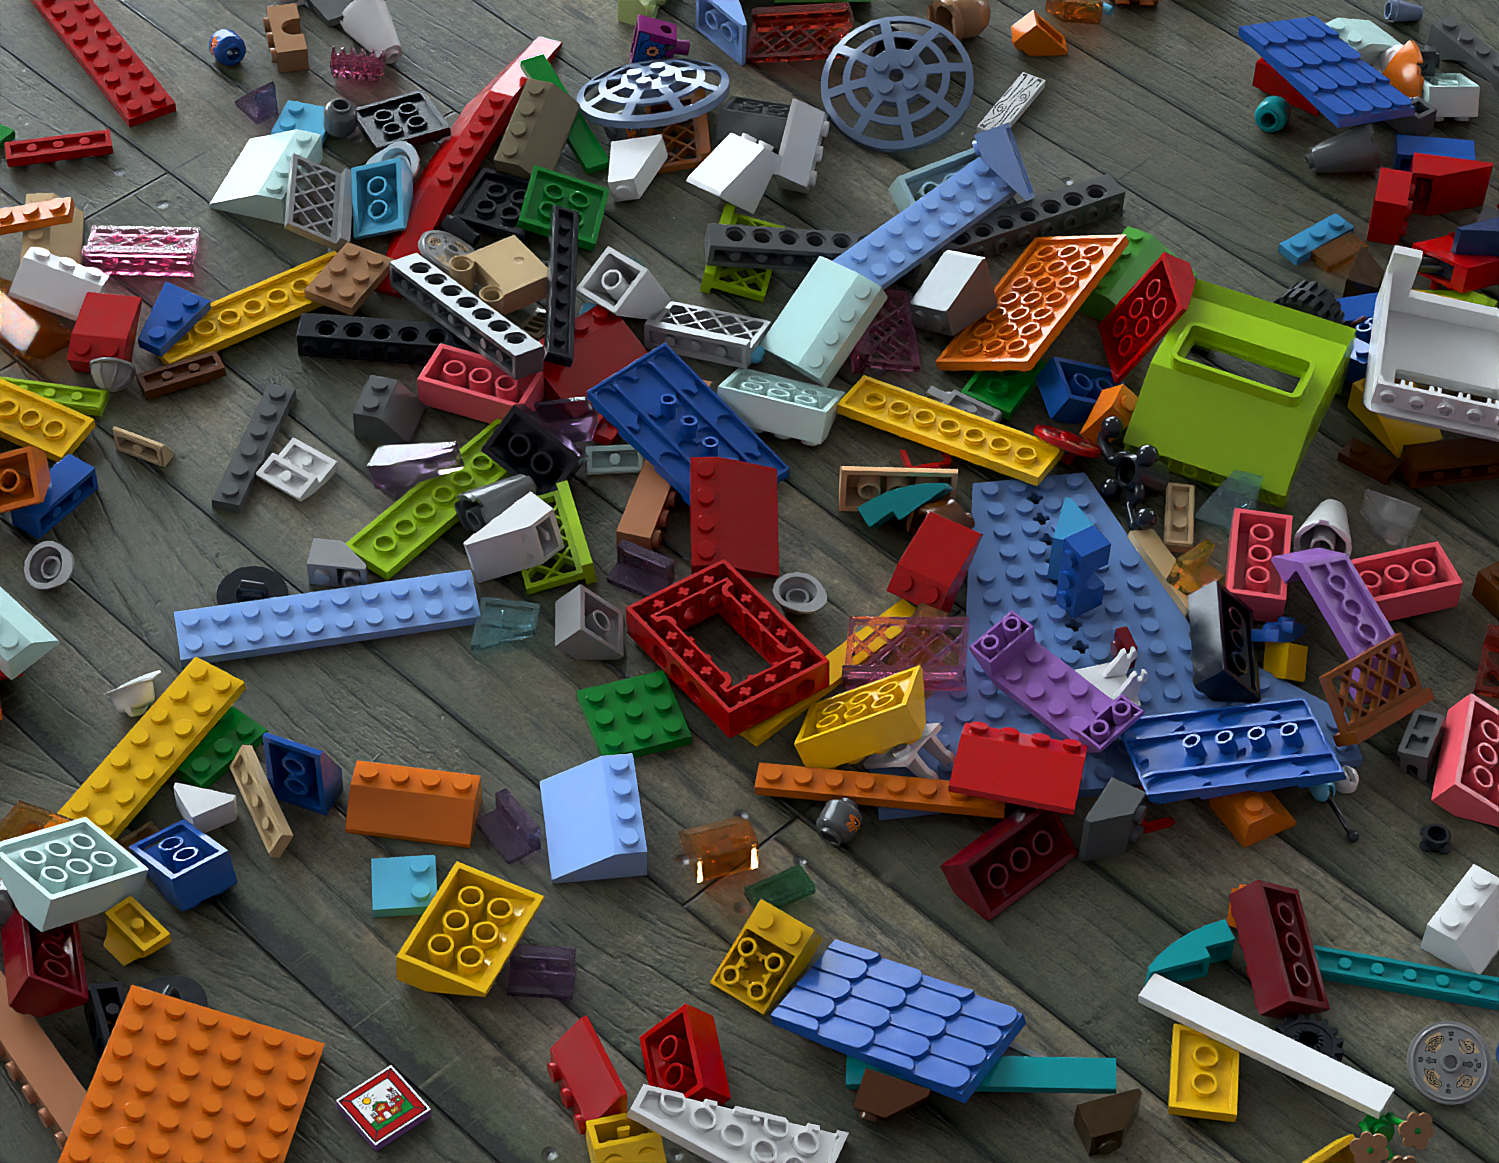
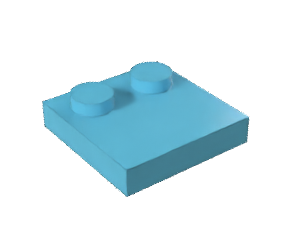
M288 100L271 134L295 129L321 134L323 146L329 135L323 126V111L325 107Z
M435 855L371 859L373 918L422 915L437 893Z

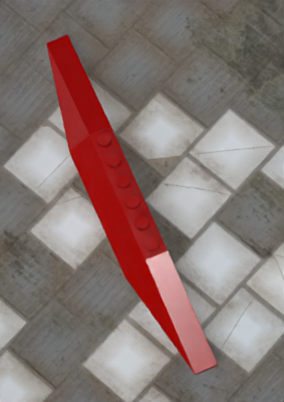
M538 36L465 106L450 129L451 136L444 138L413 185V199L406 230L393 232L386 253L387 257L396 260L414 253L422 256L418 248V241L422 234L430 230H439L443 219L448 214L451 215L464 196V189L498 136H504L527 82V77L520 68V61L544 54L551 64L562 47V42ZM390 274L375 289V292L398 298L402 296V294L390 286Z

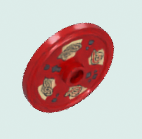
M1036 425L1033 433L1044 441L1070 452V454H1064L1059 460L1066 465L1071 464L1077 454L1089 458L1100 457L1101 450L1097 446L1071 432L1046 425Z

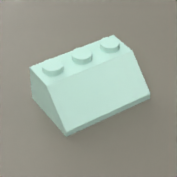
M0 587V670L13 680L57 646L59 640Z

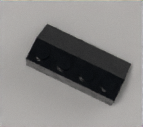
M1215 580L1188 595L1189 609L1187 613L1190 620L1189 637L1192 647L1193 684L1200 693H1204L1213 701L1257 703L1261 701L1256 642L1251 641V630L1255 629L1253 610L1220 582Z

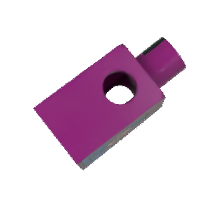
M643 15L637 16L630 48V63L651 59L673 58L674 54L688 56L690 41L677 39V27L675 24Z

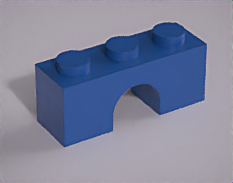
M1094 525L1064 538L1056 601L1059 607L1065 609L1072 618L1102 605L1105 584L1094 572L1108 565L1111 543Z

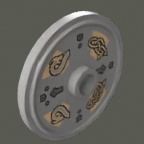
M439 230L426 231L418 241V248L424 259L446 275H449V261L451 258L458 255H467L475 251L468 243H465L458 237Z
M1440 1021L1430 1024L1413 1038L1407 1052L1409 1077L1415 1088L1423 1096L1435 1103L1458 1105L1468 1102L1482 1092L1490 1078L1492 1061L1488 1046L1474 1029L1463 1023Z

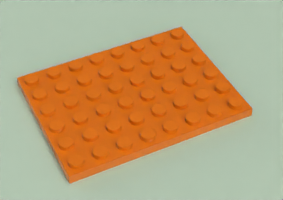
M131 985L58 1163H284L325 1043Z

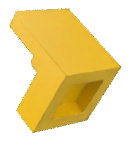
M1265 642L1263 670L1273 674L1277 679L1304 682L1308 647L1293 643Z

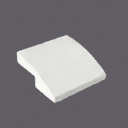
M293 437L279 455L274 453L270 455L256 472V476L301 502L322 487L340 467L334 459Z

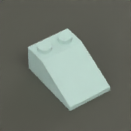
M1336 18L1325 23L1339 33V37L1348 43L1349 46L1359 52L1361 59L1369 65H1373L1379 60L1386 49L1391 48L1393 45H1401L1400 42L1370 20Z
M1435 73L1434 76H1424L1421 98L1437 109L1435 121H1444V117H1454V120L1469 121V117H1478L1480 86L1461 73Z

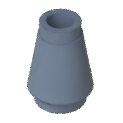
M1388 0L1384 9V17L1386 20H1390L1391 23L1420 21L1423 16L1422 6L1403 0Z

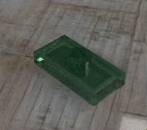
M800 864L744 887V895L754 909L760 899L780 909L810 896L816 891L815 884Z

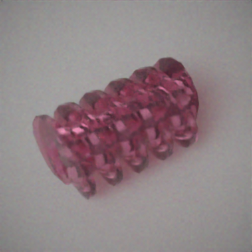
M333 46L330 58L331 74L333 78H339L341 74L343 79H348L352 75L354 80H358L362 76L364 81H368L372 77L374 82H378L385 71V50H382L380 56L376 57L374 49L371 50L369 56H366L364 48L361 49L359 55H356L354 47L351 48L349 54H346L344 46L341 47L339 53H336L335 46Z

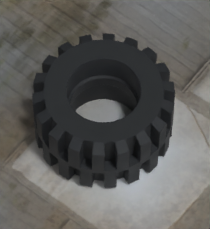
M1303 280L1300 283H1295L1273 302L1345 325V320L1343 319L1345 315L1344 311L1340 309V302L1336 301L1335 295L1332 292L1329 293L1326 287L1323 285L1318 286L1317 282L1314 281L1309 283L1307 280Z

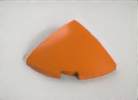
M1409 40L1394 55L1382 73L1390 80V84L1407 97H1421L1424 76H1421V67L1417 65V63L1423 64V58L1417 44Z

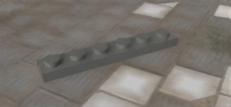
M268 383L212 498L213 508L241 513L257 479L256 472L264 464L296 398L295 388Z

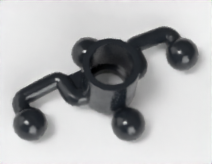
M1109 416L1101 424L1102 430L1097 435V443L1106 462L1110 466L1116 467L1115 478H1107L1101 483L1100 493L1107 500H1115L1121 495L1123 489L1127 497L1124 511L1129 530L1151 529L1158 521L1157 513L1150 507H1143L1136 512V506L1144 499V496L1157 497L1164 492L1169 482L1168 467L1165 463L1158 461L1159 452L1151 444H1144L1139 447L1136 455L1128 450H1121L1115 454L1108 439L1120 436L1124 430V425L1120 418Z

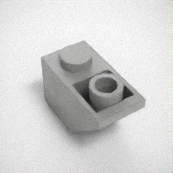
M313 539L307 561L309 584L336 587L368 584L367 565L343 541Z

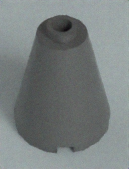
M1371 123L1355 125L1310 147L1309 154L1305 155L1308 169H1313L1314 173L1378 172V168H1380V154L1377 142L1374 143L1372 136H1370L1375 134Z
M518 474L462 492L456 497L459 499L455 503L457 517L466 532L471 529L474 533H477L530 491L536 495V484L531 477Z

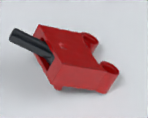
M1456 232L1412 244V249L1423 251L1417 274L1431 279L1430 288L1432 290H1440L1442 284L1447 287V290L1466 293L1499 285V256L1451 253Z

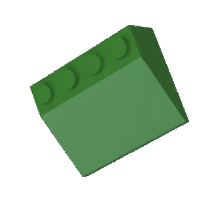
M1127 226L1122 234H1126L1129 241L1128 246L1080 306L1079 312L1102 321L1163 252L1177 258L1179 257L1153 235ZM1192 269L1193 274H1194V277H1195V280H1196L1198 273H1196V272Z

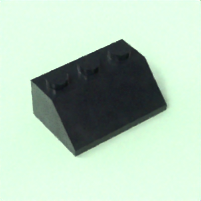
M523 403L513 405L481 449L483 453L512 476L523 474L531 477L537 487V496L558 490L556 483L566 480L569 483L589 457Z

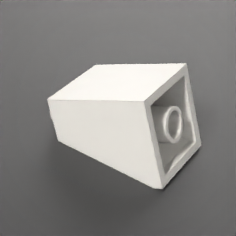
M730 133L688 176L686 181L754 214L781 156L772 152L773 146L759 140L758 144H755L757 139L743 133L740 137Z
M609 246L576 288L577 292L617 316L655 320L671 300L647 268Z

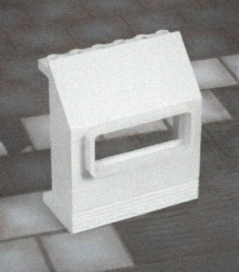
M1395 245L1375 302L1362 403L1370 411L1378 412L1386 418L1499 442V309L1411 290L1422 260L1423 251ZM1395 378L1403 379L1400 385L1394 383ZM1405 380L1410 381L1408 385H1405ZM1413 382L1431 386L1429 391L1413 388ZM1434 386L1440 387L1437 391H1434ZM1442 388L1458 391V397L1441 394ZM1463 393H1468L1466 398L1463 397ZM1472 394L1486 397L1488 400L1486 403L1470 400ZM1492 399L1496 400L1495 404L1491 403Z

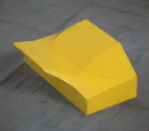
M131 895L104 913L107 933L103 946L123 966L138 958L147 957L172 941L171 934Z

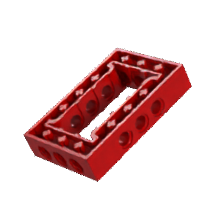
M725 559L625 607L627 634L729 739L830 687V661ZM718 613L772 667L754 676L751 674L747 676L746 680L732 687L731 676L726 671L722 672L712 661V657L709 654L706 655L695 644V640L691 636L688 637L683 630Z

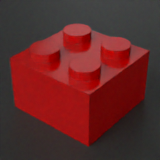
M1381 167L1366 241L1395 246L1398 245L1400 236H1406L1408 221L1406 220H1408L1411 214L1416 184L1411 183L1412 172Z

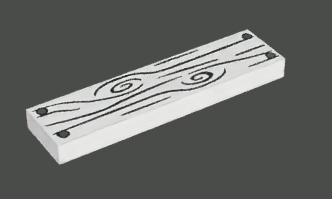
M1023 72L978 124L976 134L1008 122L1010 127H1012L1045 88L1046 80Z

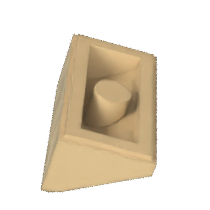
M116 426L113 428L116 450L165 467L174 457V452L162 443Z

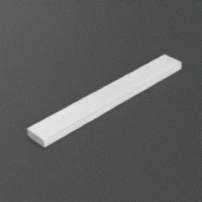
M1156 973L1153 974L1138 996V1003L1377 1119L1380 1118L1393 1097L1394 1088Z

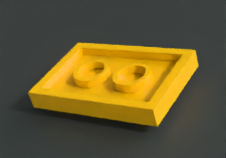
M1174 1024L1171 1044L1168 1114L1235 1122L1238 1102L1239 1051L1186 1025Z

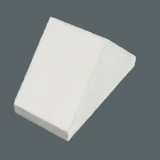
M175 783L174 794L179 812L186 821L203 833H207L237 819L236 795Z

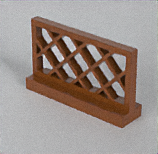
M699 88L695 91V95L686 96L679 100L683 106L692 105L706 98V93L704 89ZM668 102L645 106L646 114H654L652 111L661 109L665 110L664 112L673 110ZM709 112L687 120L691 122L687 128L680 126L683 122L666 125V128L661 132L655 130L657 127L647 128L648 136L662 134L664 142L668 143L666 150L669 161L661 166L657 174L697 168L713 152ZM672 131L680 133L675 138L668 136ZM686 137L693 139L688 145L682 142ZM675 147L681 149L676 155L670 153ZM688 153L696 156L694 159H683Z
M1396 633L1319 677L1339 730L1338 733L1333 735L1337 747L1359 744L1410 714L1415 709L1435 699L1431 687L1422 688L1402 633ZM1393 644L1398 653L1396 660L1390 657ZM1373 656L1380 659L1378 671L1371 668ZM1388 664L1395 668L1392 680L1386 677ZM1354 667L1361 670L1359 682L1351 679ZM1402 673L1406 674L1410 685L1408 688L1400 685ZM1369 675L1376 679L1373 691L1367 688ZM1333 678L1342 681L1339 693L1335 691L1332 683ZM1384 684L1390 687L1388 699L1381 696ZM1350 686L1357 690L1354 702L1347 698ZM1365 695L1372 698L1369 711L1362 707ZM1345 706L1352 709L1349 723H1347L1344 715Z

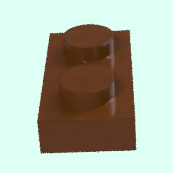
M1352 437L1340 450L1337 458L1341 463L1384 485H1387L1400 471L1402 461L1355 437Z

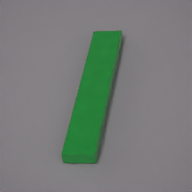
M544 54L520 61V68L527 79L532 78L553 83L568 94ZM579 111L566 142L586 175L609 168L610 160Z

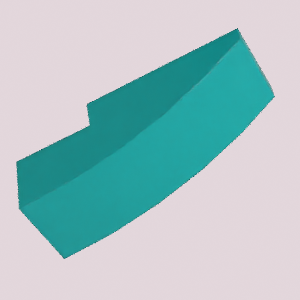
M946 483L909 485L879 495L857 509L868 526L877 529L895 516L899 521L907 522L911 512L944 497L954 489L950 484Z
M1223 919L1205 925L1172 943L1148 966L1144 987L1154 973L1178 984L1207 976L1209 964L1230 959L1235 937L1226 920Z

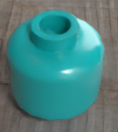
M1279 96L1266 97L1255 111L1254 120L1256 125L1267 133L1280 131L1290 118V106L1285 99Z

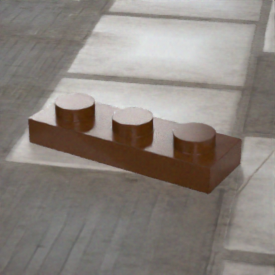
M215 350L136 374V379L145 399L148 400L226 376V370Z

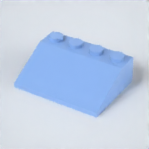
M633 753L600 756L540 781L552 884L647 875V847Z

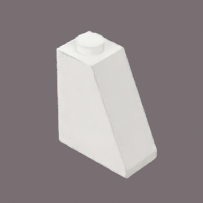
M662 134L611 142L608 184L614 202L640 199L668 158Z

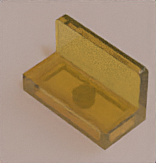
M1206 539L1177 558L1166 581L1187 597L1215 580L1221 583L1224 575L1207 563L1216 545Z

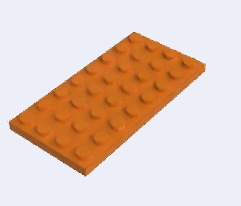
M1126 234L1035 237L995 286L994 292L998 306L958 332L935 361L938 370L953 372L962 370H974L975 372L983 370H997L998 372L1020 370L1026 372L1032 370L1128 246L1129 241Z

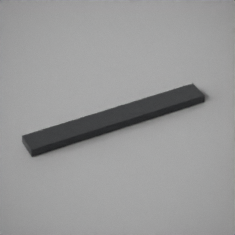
M553 205L550 211L544 339L545 356L543 361L570 368L574 358L579 212Z

